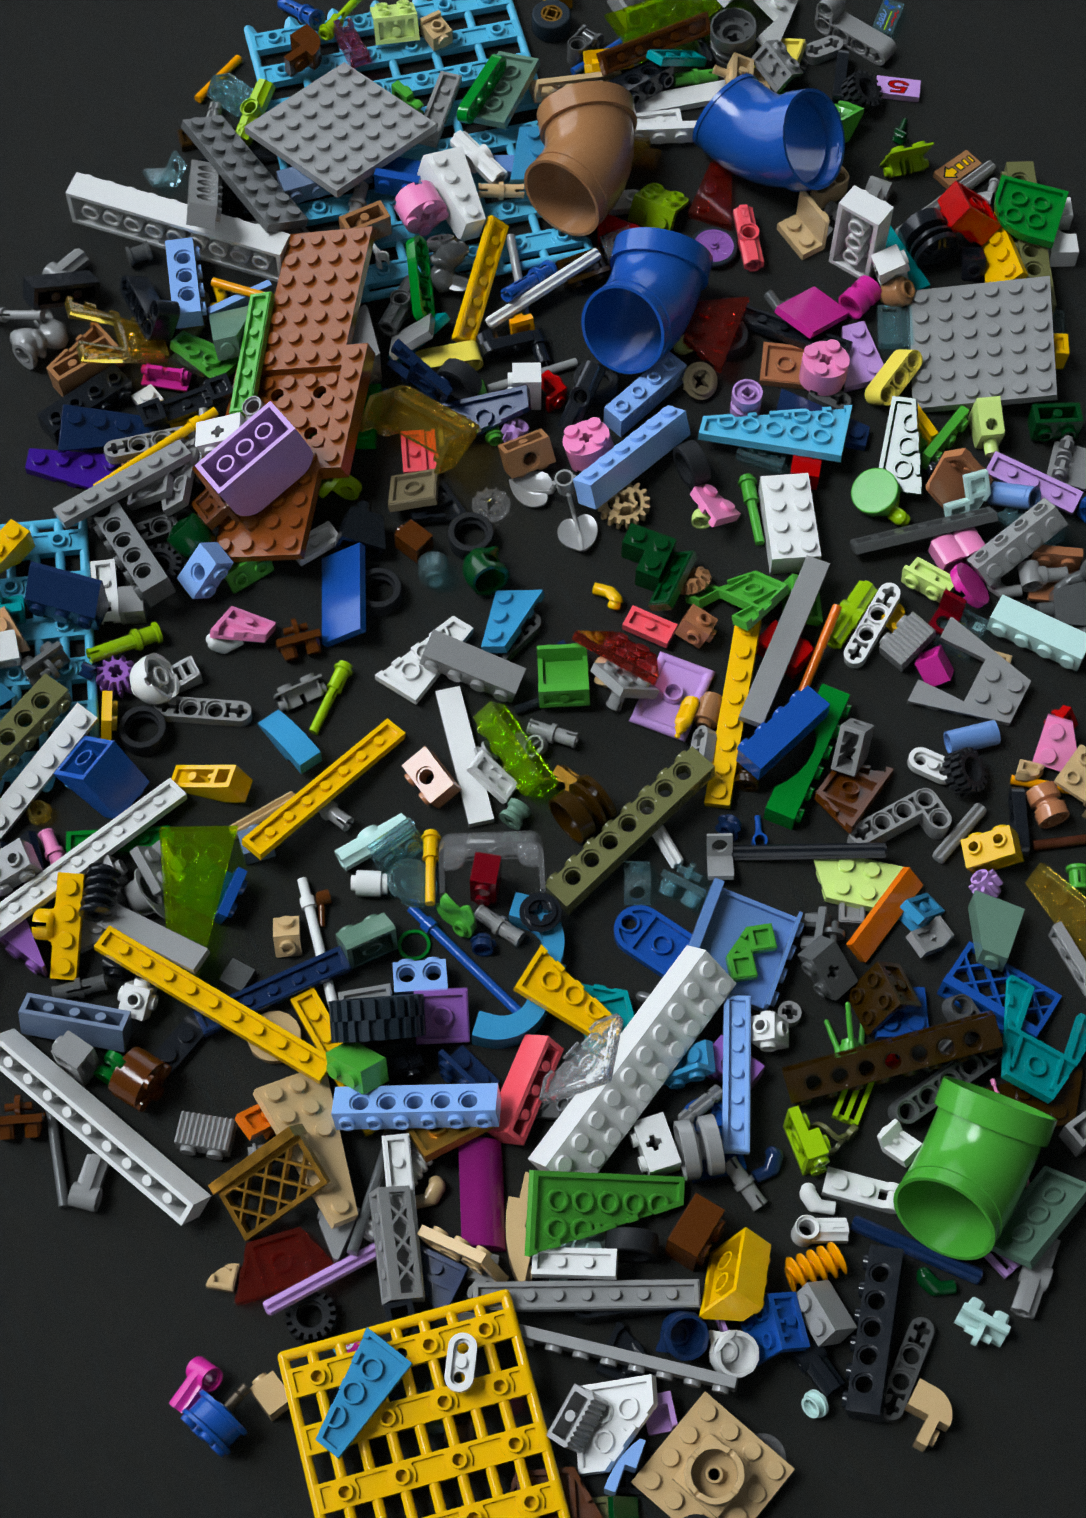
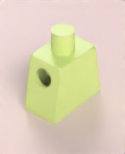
M1000 396L976 398L968 416L974 447L976 449H984L985 457L992 458L995 451L999 452L998 446L1005 435Z

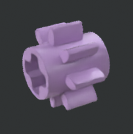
M514 419L504 423L501 429L502 434H504L502 438L504 443L528 434L527 432L530 429L528 424L521 419Z
M981 869L972 875V884L969 886V889L973 894L977 890L997 898L1001 893L1000 885L1003 884V881L993 869L989 872L986 869Z

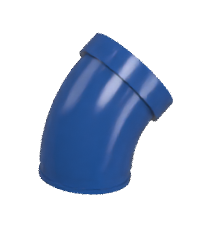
M750 73L734 78L716 93L699 116L692 136L693 142L697 147L701 148L707 156L734 175L764 186L787 188L794 192L821 190L828 187L839 174L845 151L844 129L840 114L835 104L824 92L814 88H807L779 95L759 82Z
M637 227L620 232L615 238L610 258L612 271L604 286L588 298L582 312L581 325L583 336L595 358L613 371L623 374H637L646 371L670 352L686 330L695 311L701 291L708 285L713 263L710 251L698 241L681 233L666 229Z

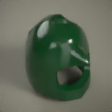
M192 513L172 527L167 541L181 556L189 560L200 543L215 542V535L198 515Z
M498 546L475 548L464 559L462 566L463 576L471 590L476 594L485 596L494 594L496 591L501 590L508 581L510 572L499 561Z

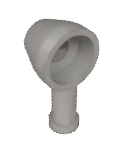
M997 178L989 180L987 191L977 193L987 199L992 210L995 194L1000 182Z

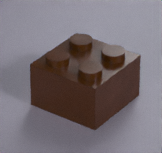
M695 1193L668 1237L664 1255L694 1272L697 1265L702 1267L710 1254L709 1250L712 1246L710 1243H717L724 1231L723 1227L726 1221L723 1220L725 1210Z

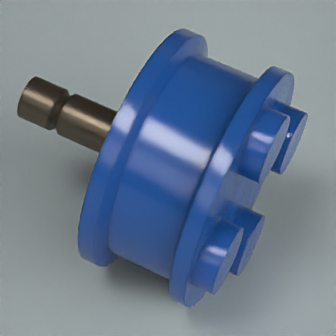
M242 1383L238 1387L237 1392H234L222 1404L201 1389L199 1392L201 1397L189 1410L184 1408L181 1411L183 1415L180 1419L191 1428L190 1430L199 1439L209 1444V1447L222 1458L224 1454L229 1455L231 1453L229 1447L240 1435L246 1436L248 1434L247 1430L235 1419L232 1411L251 1390Z

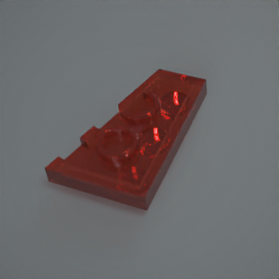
M710 162L689 209L688 218L731 231L732 173L719 164Z

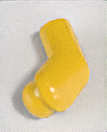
M594 583L592 594L609 599L608 608L619 610L621 603H623V597L612 586Z

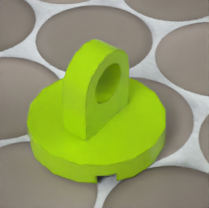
M351 475L348 478L322 479L318 496L324 498L333 490L345 499L355 500L362 490V485Z

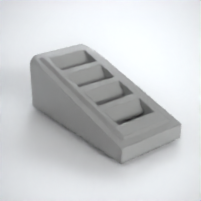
M192 656L180 660L169 668L172 676L177 674L182 678L179 681V693L203 683L200 671ZM190 670L191 674L187 676L185 672Z

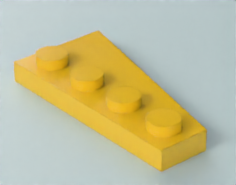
M1001 225L988 241L981 246L986 257L985 283L1024 279L1029 276L1011 234Z

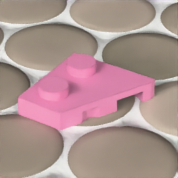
M703 484L695 486L690 493L694 502L698 504L700 511L704 514L708 512L711 518L708 523L712 528L737 521L741 514L735 509V505L719 495L717 489L712 485Z
M231 606L211 628L210 638L265 643L275 631L276 622Z

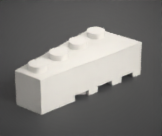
M459 146L423 155L417 175L421 176V180H427L434 184L449 213L445 220L456 237L462 241L479 237L486 217L463 147Z

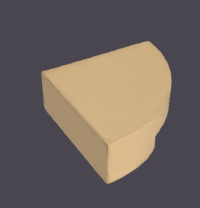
M1020 759L1015 779L1022 781L1038 779L1042 776L1045 765Z
M231 1263L218 1269L209 1277L206 1288L234 1293L240 1264Z

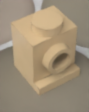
M439 10L420 18L421 35L433 51L453 43L452 29L443 19Z

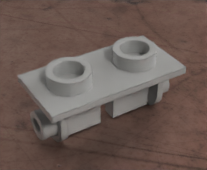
M310 673L301 677V683L292 686L291 683H287L277 688L278 693L273 698L280 697L281 701L277 702L280 710L288 712L302 705L303 702L299 696L301 694H304L307 702L323 696L327 688L324 682H318L322 674L315 676L314 673Z

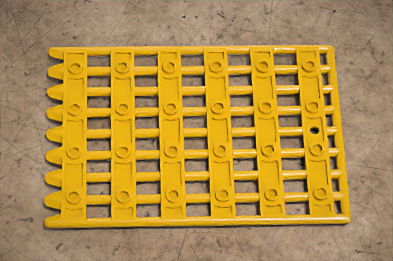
M499 1290L368 1327L378 1336L391 1333L392 1341L386 1343L396 1351L405 1349L407 1351L405 1358L413 1364L411 1367L428 1363L434 1390L418 1394L410 1367L402 1378L406 1398L390 1402L389 1397H387L351 1443V1445L358 1443L364 1468L363 1472L347 1476L343 1456L338 1459L315 1439L330 1409L327 1391L340 1387L356 1352L348 1353L346 1345L360 1342L366 1328L281 1351L278 1354V1363L315 1518H327V1514L341 1510L344 1511L345 1518H357L355 1506L372 1502L376 1518H388L383 1498L397 1494L401 1495L406 1518H418L412 1490L428 1485L436 1514L423 1518H540V1516L554 1512L558 1513L559 1518H571L550 1438L546 1436L548 1430L509 1290ZM499 1302L502 1303L503 1310L486 1314L485 1306ZM474 1310L475 1318L459 1322L457 1314ZM446 1318L448 1325L431 1330L429 1322ZM419 1326L420 1333L403 1337V1329ZM463 1332L474 1337L477 1348L484 1347L490 1374L474 1378L473 1385L468 1391L455 1393L445 1385L439 1359L447 1357L450 1339L455 1334ZM511 1339L518 1366L501 1370L495 1344ZM466 1344L458 1346L459 1353H467L469 1347ZM335 1349V1357L319 1360L318 1353ZM307 1356L309 1364L296 1368L291 1367L290 1361ZM460 1373L462 1382H464L465 1376L464 1374ZM316 1394L322 1421L305 1426L299 1399ZM526 1396L533 1423L517 1428L509 1400ZM498 1404L505 1431L488 1436L481 1408ZM470 1412L477 1439L460 1444L453 1416ZM442 1420L449 1447L432 1452L425 1424ZM414 1428L421 1455L404 1460L397 1432ZM386 1436L393 1463L376 1468L369 1440ZM330 1452L336 1479L319 1484L312 1456ZM542 1453L549 1481L532 1486L525 1458ZM513 1461L520 1490L504 1494L497 1466ZM485 1469L492 1498L475 1502L468 1474ZM457 1477L464 1506L447 1510L440 1482Z

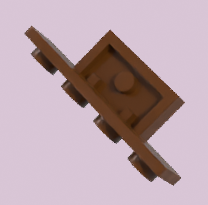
M194 466L192 470L206 489L190 504L204 523L213 530L216 526L222 524L228 515L238 523L240 518Z

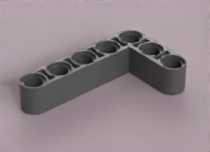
M965 994L948 997L942 1004V1012L948 1022L980 1013L973 1000ZM955 1001H958L961 1005L960 1014L954 1009ZM969 1032L965 1036V1043H975L978 1039V1033L972 1036ZM1003 1047L997 1048L998 1051L991 1054L990 1059H987L981 1052L971 1055V1059L967 1060L970 1065L969 1074L963 1069L964 1061H950L892 1102L888 1108L889 1119L891 1121L896 1119L901 1125L917 1121L937 1106L934 1104V1100L944 1075L970 1083L1000 1062ZM923 1090L926 1091L929 1096L927 1104H925L921 1099V1093ZM902 1105L905 1106L908 1111V1115L905 1119L902 1118L900 1115V1107Z

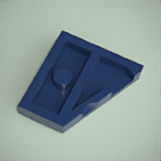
M420 1245L425 1296L434 1308L453 1304L469 1268Z

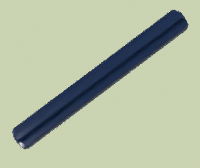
M855 1216L850 1229L858 1234L888 1247L904 1249L905 1254L971 1283L979 1284L983 1276L981 1268L959 1259L941 1255L914 1239L863 1217Z

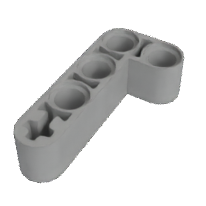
M821 0L817 4L814 21L816 29L825 36L834 35L840 37L843 41V46L878 66L884 65L897 50V45L892 38L845 12V0Z
M921 788L860 821L852 833H849L847 843L886 842L917 824H920L930 838L939 840L947 835L952 817L933 790ZM924 801L929 806H922L919 802ZM897 813H904L908 817L902 818L898 816ZM933 822H941L943 826H936ZM876 825H883L886 827V829H878Z

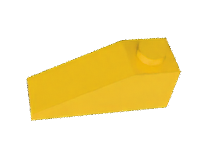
M176 765L171 778L187 794L221 802H245L253 782L237 765Z

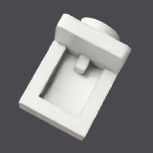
M896 1119L884 1126L877 1135L882 1152L905 1168L913 1162L922 1145L917 1139L903 1131L900 1122Z

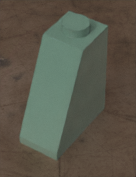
M248 306L209 314L212 338L218 361L239 357Z
M975 890L968 905V913L976 962L989 969L1002 972L1008 960L1025 909Z

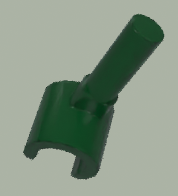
M907 118L902 119L900 126L895 128V135L892 137V141L900 145L905 142L908 133L904 131L908 122Z

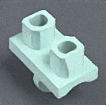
M972 1297L968 1303L965 1302L954 1323L964 1328V1332L973 1336L970 1342L971 1345L976 1346L978 1341L981 1340L988 1345L992 1343L1001 1347L1011 1329V1326L1008 1325L1009 1315L999 1310L995 1311L993 1316H990L983 1312L984 1302L976 1297Z

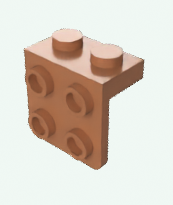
M966 448L945 451L926 484V490L943 508L944 503L966 498L962 475L985 468L978 463L972 453ZM989 475V481H990V485H991L993 479H992L991 476Z

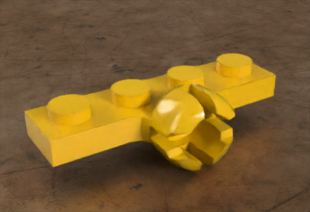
M58 872L54 908H39L34 912L32 922L46 923V926L31 927L33 937L37 940H48L52 944L51 979L74 980L79 978L83 918L79 916L78 911L81 907V899L83 898L82 892L85 888L86 874Z

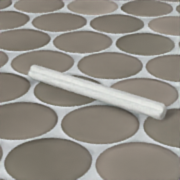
M593 248L488 316L485 321L489 328L494 329L599 261L601 254L598 249Z

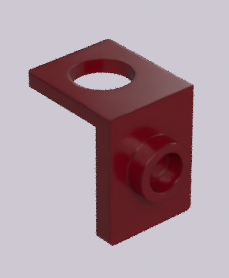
M945 589L939 608L928 624L936 630V633L942 635L944 629L938 627L936 621L939 618H947L949 620L950 617H953L959 622L963 617L967 600Z

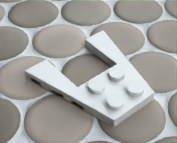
M733 0L717 1L725 8ZM753 0L774 21L756 40L761 45L768 40L781 41L798 0Z

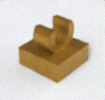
M557 765L552 774L558 778L553 780L551 787L558 788L559 784L563 782L565 790L570 792L569 785L572 782H577V778L580 775L566 765Z

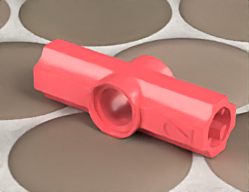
M747 204L739 205V207L733 209L738 249L741 251L744 269L749 270V272L758 271V269L764 267V259L759 240V228L756 225L753 207H749Z

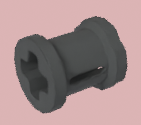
M147 240L143 241V244L132 248L125 247L126 256L131 267L145 260L153 261Z

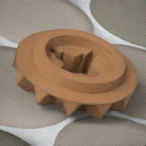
M693 566L680 594L691 595L704 590L711 582L709 570L704 569L703 566L698 568Z

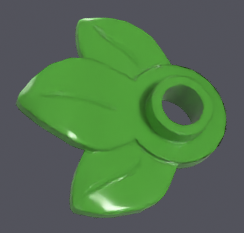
M445 893L440 903L436 904L438 914L444 921L452 925L454 932L458 936L470 938L477 927L476 918L469 905L459 907Z

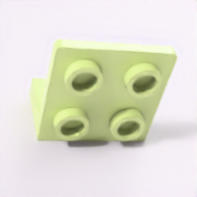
M400 0L392 5L376 3L375 7H370L376 45L420 40L418 16L413 2Z

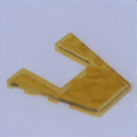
M67 296L64 304L68 318L114 326L119 347L79 340L76 349L80 363H167L169 352L166 342L146 340L134 317L128 320L120 317L119 312L110 310L109 313L95 309L96 305L85 302L84 305L72 302L73 297Z

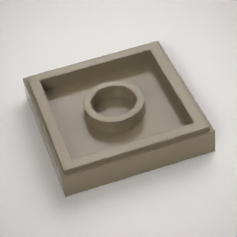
M438 469L391 476L388 499L389 511L395 512L437 505Z

